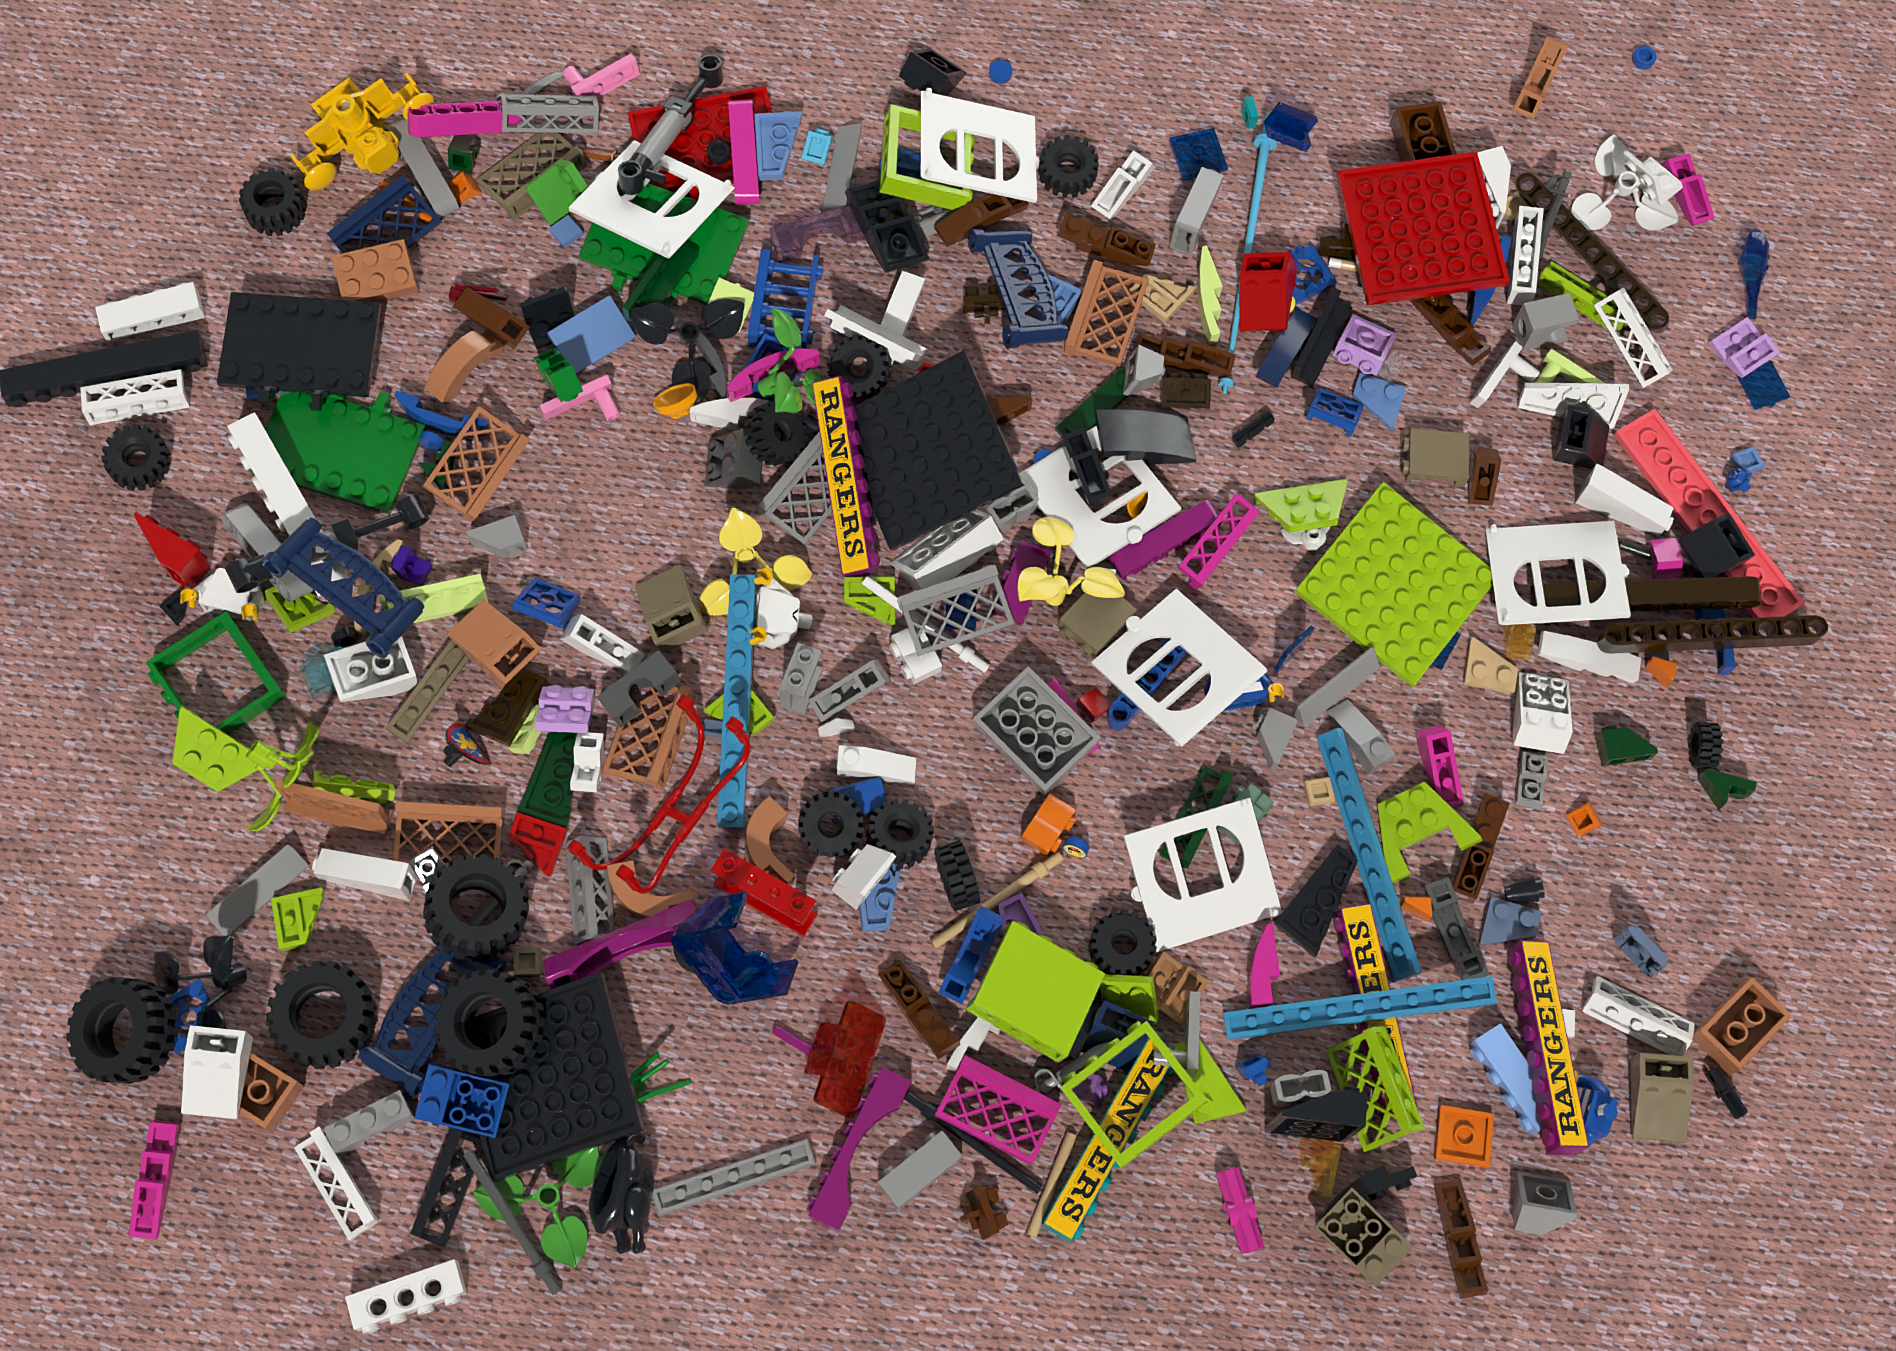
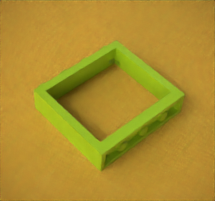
M891 104L884 118L880 193L954 211L965 206L967 202H971L972 189L963 187L956 189L896 174L899 127L921 132V111ZM949 132L942 138L956 141V132ZM964 133V172L973 175V171H970L974 160V153H971L975 136Z
M1140 1021L1133 1024L1127 1029L1129 1035L1121 1041L1118 1038L1111 1041L1105 1046L1107 1052L1100 1057L1096 1054L1083 1064L1086 1067L1078 1074L1075 1071L1071 1072L1062 1080L1064 1085L1060 1087L1121 1169L1208 1102L1205 1095L1147 1021L1143 1024ZM1146 1034L1194 1097L1120 1154L1072 1090Z

